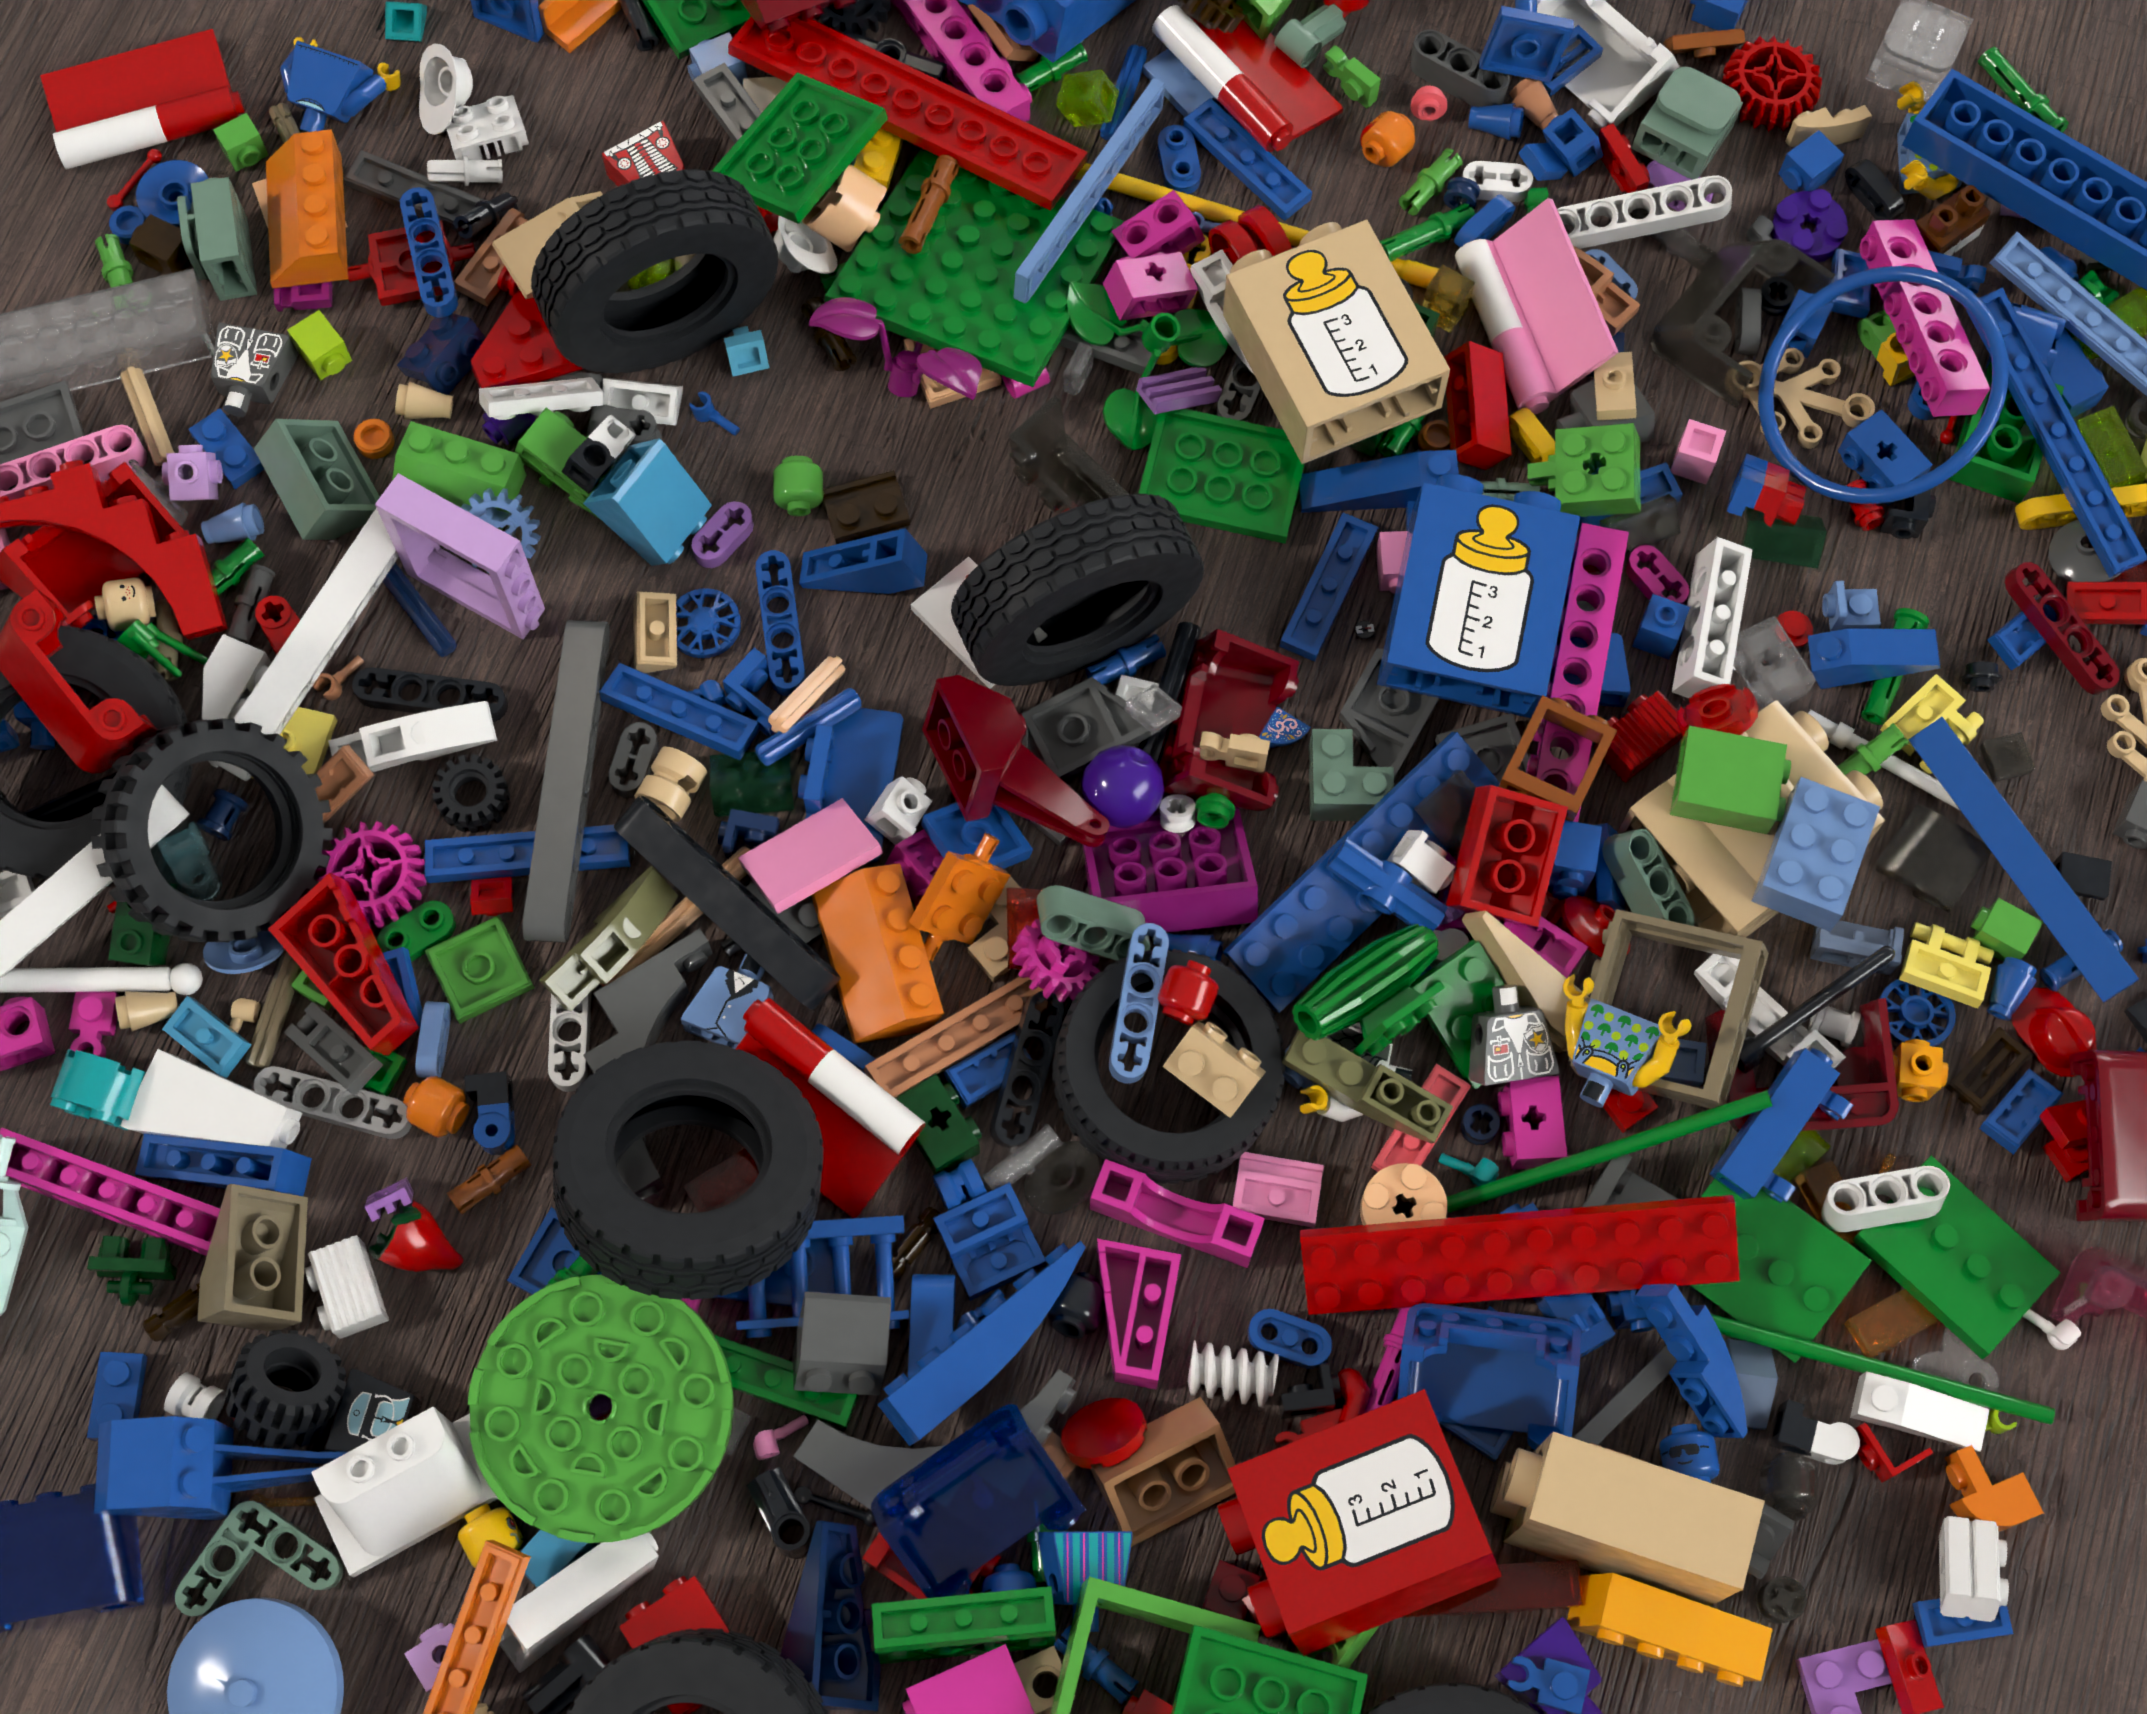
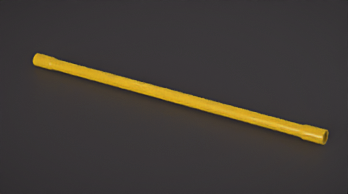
M1086 163L1075 179L1081 181L1092 164ZM1121 173L1116 175L1107 188L1151 203L1174 190ZM1175 190L1191 212H1198L1204 219L1213 222L1224 223L1227 220L1237 222L1238 216L1245 212ZM1279 222L1292 246L1298 247L1302 238L1309 232L1308 230ZM1397 258L1391 262L1401 279L1409 284L1433 291L1439 274V268L1408 259Z

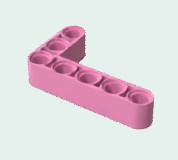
M115 425L0 464V497L7 496L9 500L25 496L24 491L38 486H48L49 490L54 489L51 476L45 478L46 475L51 472L60 471L59 466L61 464L75 460H83L85 462L92 459L89 463L97 469L101 483L110 478L108 474L123 462H126L135 473L146 464L147 452L132 428L126 425ZM130 446L127 450L120 452L121 449ZM17 485L12 490L7 491L11 486ZM5 528L0 529L1 552L3 548L10 544ZM0 581V590L7 589L8 587Z

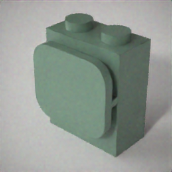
M1679 67L1673 71L1658 94L1656 102L1642 120L1631 149L1692 180L1698 179L1732 130L1743 105L1740 95L1733 88L1694 68Z
M229 177L208 178L201 182L191 183L193 202L190 203L185 195L177 197L184 249L199 280L209 279L220 301L257 295L248 218Z

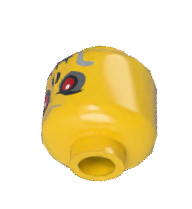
M488 1503L464 1516L468 1524L460 1529L457 1536L474 1568L477 1566L485 1541L495 1540L517 1550L521 1547L524 1540L510 1511L505 1507L491 1510Z

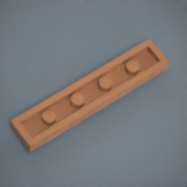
M1018 977L865 1065L863 1070L869 1078L896 1098L924 1080L941 1073L1018 1028L1027 999L1033 994L1043 991V989L1037 987L1032 990L1029 988L1032 982L1029 977ZM1044 1000L1043 1003L1035 1005V1009L1039 1010L1041 1014L1049 1010L1047 1008L1048 1001Z

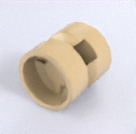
M663 746L651 765L654 774L645 776L634 796L635 799L639 795L648 798L673 821L679 822L691 803L688 794L698 791L707 775V769L687 753L672 747Z

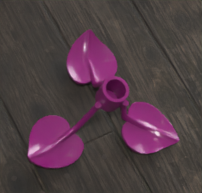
M842 297L825 302L812 314L809 327H821L845 338L868 340L875 337L879 332L885 358L884 370L890 372L888 389L894 395L900 397L915 396L918 392L921 377L925 374L938 383L972 400L975 399L982 373V365L976 357L968 352L947 347L942 348L938 352L929 350L927 353L920 354L923 344L916 342L914 351H901L892 360L884 322L876 319L877 310L873 305L859 299Z

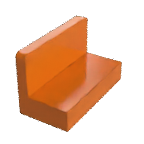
M544 0L538 6L544 33L568 53L575 50L621 9L619 0Z

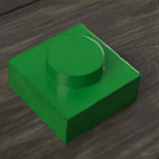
M365 1045L364 1048L378 1059L383 1066L364 1087L378 1094L389 1096L408 1062L405 1057L394 1052L386 1056L370 1050Z

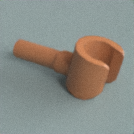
M357 655L333 676L328 673L320 674L313 684V688L316 691H321L327 684L331 683L330 689L323 694V697L331 701L338 699L342 694L341 684L364 663V660Z

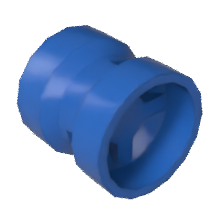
M971 1158L959 1163L957 1169L951 1172L943 1170L932 1175L935 1187L947 1211L987 1193Z

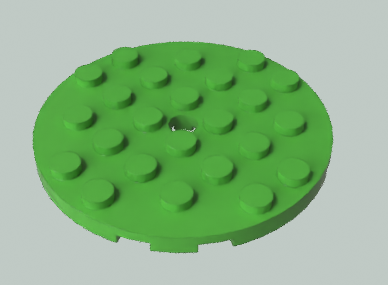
M602 1274L572 1277L549 1285L526 1298L511 1310L487 1340L488 1344L482 1353L477 1368H474L469 1388L467 1404L470 1405L471 1433H469L475 1459L489 1487L512 1513L527 1524L555 1535L557 1538L574 1542L604 1543L631 1539L649 1533L676 1518L701 1495L714 1477L725 1454L732 1429L734 1404L731 1375L720 1344L711 1329L700 1315L683 1300L659 1298V1296L652 1294L649 1296L630 1290L625 1285L621 1286ZM600 1394L606 1395L612 1400V1412L608 1416L609 1418L602 1421L595 1419L589 1409L591 1400Z

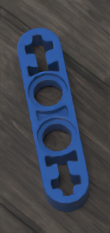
M421 187L412 188L402 195L400 208L420 296L428 314L437 318L446 317L456 310L458 297L437 207L431 192ZM418 203H422L424 218L418 219L415 205ZM431 231L435 233L434 238L427 243H420L415 240L421 232ZM431 261H437L442 264L441 269L435 273H425L422 271L423 267ZM433 287H441L443 301L436 302Z
M770 550L761 554L756 561L758 593L770 681L773 689L778 694L789 696L806 679L791 565L784 553ZM777 564L779 569V585L772 586L769 573V565ZM776 597H782L789 602V606L782 613H773L767 608L769 601ZM786 632L794 637V641L788 648L779 649L772 644L774 636L778 633ZM782 660H789L791 673L794 675L790 683H784Z

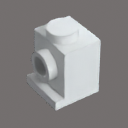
M901 776L886 786L864 820L893 844H897L914 834L916 831L915 827L932 803V800L925 795L926 787L920 781L911 777L905 779Z
M1408 830L1386 861L1392 862L1404 869L1412 876V883L1426 892L1437 893L1438 890L1445 889L1452 881L1453 869L1455 868L1445 859L1446 851L1434 842L1426 841L1429 835L1424 831Z

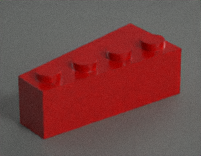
M332 873L327 874L268 928L271 934L370 1050L389 1056L419 1028L348 881Z

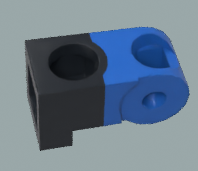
M507 1071L465 1075V1092L471 1100H477L479 1118L473 1129L475 1140L485 1152L491 1155L504 1154L512 1148L515 1142L512 1079Z

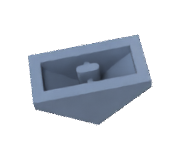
M1727 1339L1726 1346L1741 1388L1747 1428L1765 1430L1778 1381L1772 1349L1747 1341Z

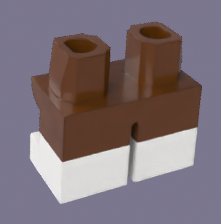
M1969 185L1962 188L1916 221L1928 251L1951 256L1980 235L1991 212L1984 206L1985 196L1975 186Z

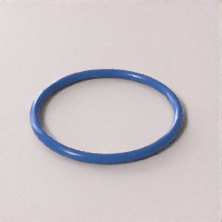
M1887 266L1867 269L1836 280L1812 295L1795 310L1777 333L1763 363L1758 390V410L1766 441L1779 463L1784 468L1790 470L1789 474L1811 490L1832 499L1858 504H1881L1911 498L1943 483L1969 463L1985 444L1998 422L2008 388L2009 367L2005 341L1999 325L1986 305L1971 290L1946 275L1918 267ZM1883 282H1910L1940 290L1960 302L1973 315L1986 337L1992 359V385L1988 403L1983 416L1969 439L1953 456L1936 469L1919 478L1895 486L1882 488L1848 487L1828 481L1810 471L1787 447L1780 434L1774 412L1773 395L1778 367L1784 352L1797 331L1814 313L1830 301L1847 292L1867 285Z

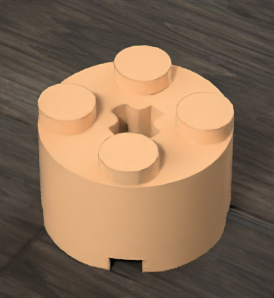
M849 164L802 222L841 249L850 252L855 247L861 234L864 231L871 233L878 224L880 213L876 210L879 203L883 200L887 188Z
M1400 1163L1380 1170L1367 1184L1360 1204L1362 1225L1443 1219L1447 1215V1198L1441 1183L1431 1172L1418 1164ZM1398 1198H1401L1404 1203L1410 1201L1413 1204L1409 1212L1410 1218H1406L1403 1213L1396 1215L1393 1212Z

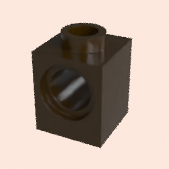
M150 214L144 223L134 230L129 244L138 261L177 281L190 264L184 249L181 229Z

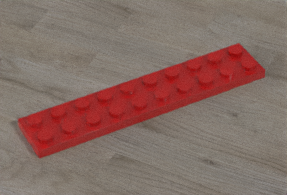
M750 17L728 43L729 55L787 83L798 72L885 108L888 120L882 125L881 129L937 156L949 155L958 161L957 165H960V167L1050 211L1087 162V151L813 19L803 22L801 17L789 21L790 27L770 34L769 29L760 30L754 19Z
M1733 1195L1300 1230L1308 1315L1404 1308L1421 1303L1442 1305L1640 1289L1643 1285L1676 1284L1677 1286L1740 1281L1736 1209Z

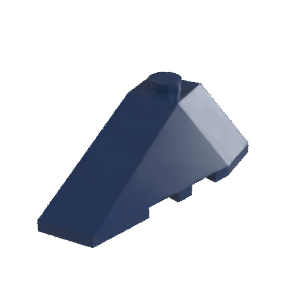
M816 1521L780 1656L785 1660L789 1658L805 1674L804 1678L808 1683L812 1682L824 1701L821 1704L825 1710L878 1711L881 1664L878 1653L876 1654L875 1650L871 1648L868 1625L873 1624L871 1609H864L860 1587L865 1576L856 1526Z

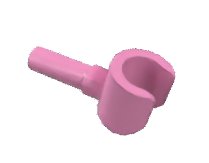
M802 1415L781 1428L759 1432L753 1442L757 1460H765L780 1454L777 1440L784 1439L808 1425L807 1417Z

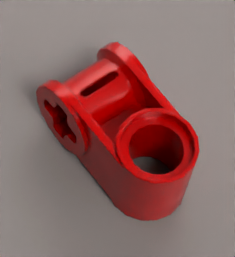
M280 596L265 597L255 608L256 619L277 655L300 619L290 604ZM278 616L281 620L275 622L273 618Z

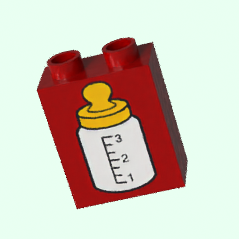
M1425 1389L1227 1469L1237 1498L1217 1505L1235 1554L1238 1556L1257 1549L1266 1573V1580L1247 1587L1259 1624L1267 1639L1287 1631L1289 1637L1303 1656L1502 1577Z

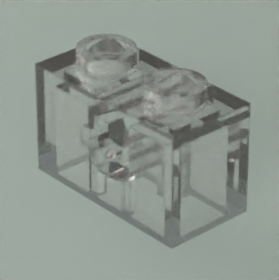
M1775 615L1739 632L1733 670L1737 673L1740 672L1747 683V688L1755 696L1757 705H1761L1764 709L1772 702L1778 700L1784 707L1808 694L1816 679Z

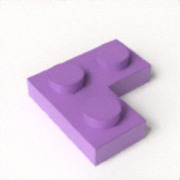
M1878 1639L1795 1660L1811 1714H1862L1855 1693L1892 1684Z

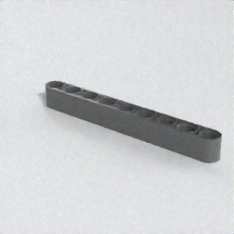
M567 620L565 625L523 915V937L525 941L567 943L569 940L602 703L599 691L604 686L609 651L610 629L609 623L605 621Z

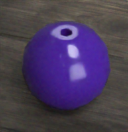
M1117 745L1100 751L1085 768L1081 782L1083 799L1105 816L1110 826L1117 828H1129L1146 822L1160 806L1164 794L1162 771L1157 762L1147 752L1132 746Z

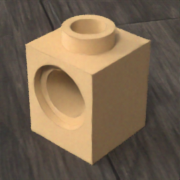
M1055 1646L1014 1663L1035 1714H1050L1054 1696L1051 1698L1039 1697L1033 1690V1683L1042 1674H1050L1058 1681L1062 1663Z

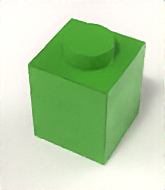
M1998 898L1989 909L1984 906L1980 908L1970 927L1976 930L1972 938L1979 940L1981 946L1994 950L1993 956L2004 962L2006 957L2021 960L2026 955L2043 921Z

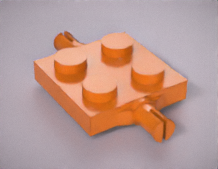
M984 833L976 851L972 854L960 855L948 851L909 922L914 927L929 933L924 942L929 961H934L944 941L956 940L972 945L994 904L1000 897L1011 875L1001 867L988 862L995 848L1000 843V840L996 837Z

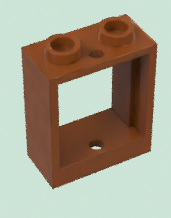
M1542 695L1498 787L1567 806L1568 810L1565 820L1574 821L1617 730L1610 727V724L1599 716H1586L1573 710L1572 706L1562 699L1554 697L1549 699ZM1542 719L1599 744L1575 795L1519 770Z

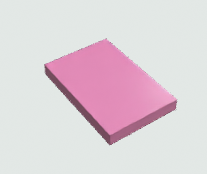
M841 798L741 855L738 859L742 868L775 912L779 914L883 854L879 842L844 799Z

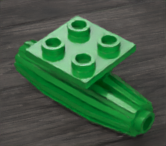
M1413 924L1379 938L1327 972L1293 1006V1019L1298 1025V1029L1307 1038L1317 1041L1356 1023H1360L1364 1040L1352 1053L1359 1057L1366 1052H1369L1372 1057L1380 1053L1392 1043L1393 1038L1399 1034L1404 1036L1421 1022L1420 1019L1438 1006L1434 999L1445 989L1441 982H1438L1423 994L1409 987L1437 958L1439 954L1437 936L1431 929L1423 925Z

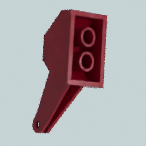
M961 675L938 678L922 731L965 821L987 818L993 807L997 805L1086 846L1098 847L1102 845L1110 826L1108 819L1089 805L1021 743L1026 735V722L1023 715L1017 712L1011 698Z

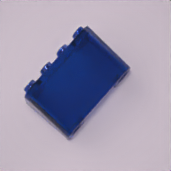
M96 1483L80 1487V1493L63 1496V1492L59 1491L46 1492L36 1495L35 1502L20 1505L18 1500L0 1501V1632L12 1630L11 1623L71 1611L90 1609L98 1613L144 1605L137 1516L94 1514Z

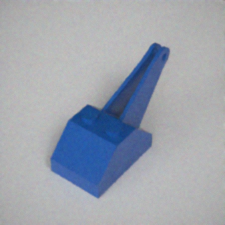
M167 1416L109 1420L99 1424L94 1514L221 1520L227 1518L230 1514L232 1492L315 1481L311 1472L320 1468L232 1475V1460L327 1464L348 1452H313L233 1445L234 1429L215 1419Z

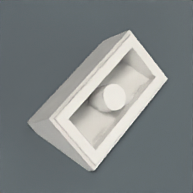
M616 378L603 379V405L645 410L654 416L657 424L677 425L683 386Z

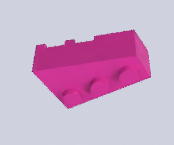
M1097 1238L1096 1251L1100 1281L1104 1293L1105 1317L1114 1382L1156 1390L1181 1254Z

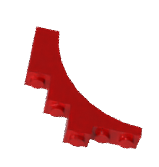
M75 460L61 464L59 466L60 471L50 473L54 489L49 490L48 486H38L24 491L25 496L9 500L7 496L0 497V529L16 526H45L79 532L115 547L134 560L155 581L171 605L182 634L187 639L192 640L228 630L202 539L197 534L190 535L189 531L185 530L166 535V542L161 543L150 505L143 498L137 500L135 495L113 500V506L108 507L97 469L90 463L84 464L83 460Z

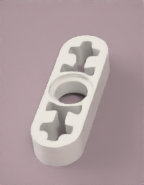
M591 993L575 1007L576 1012L566 1010L551 994L548 1074L553 1084L565 1092L576 1091L588 1078L589 1066L583 1055L589 1051ZM573 1021L581 1025V1033L577 1039L568 1042L559 1038L558 1032L564 1023ZM563 1051L571 1052V1062L574 1068L578 1070V1072L571 1073L570 1080H564L562 1074L558 1072V1070H563L566 1067V1055Z

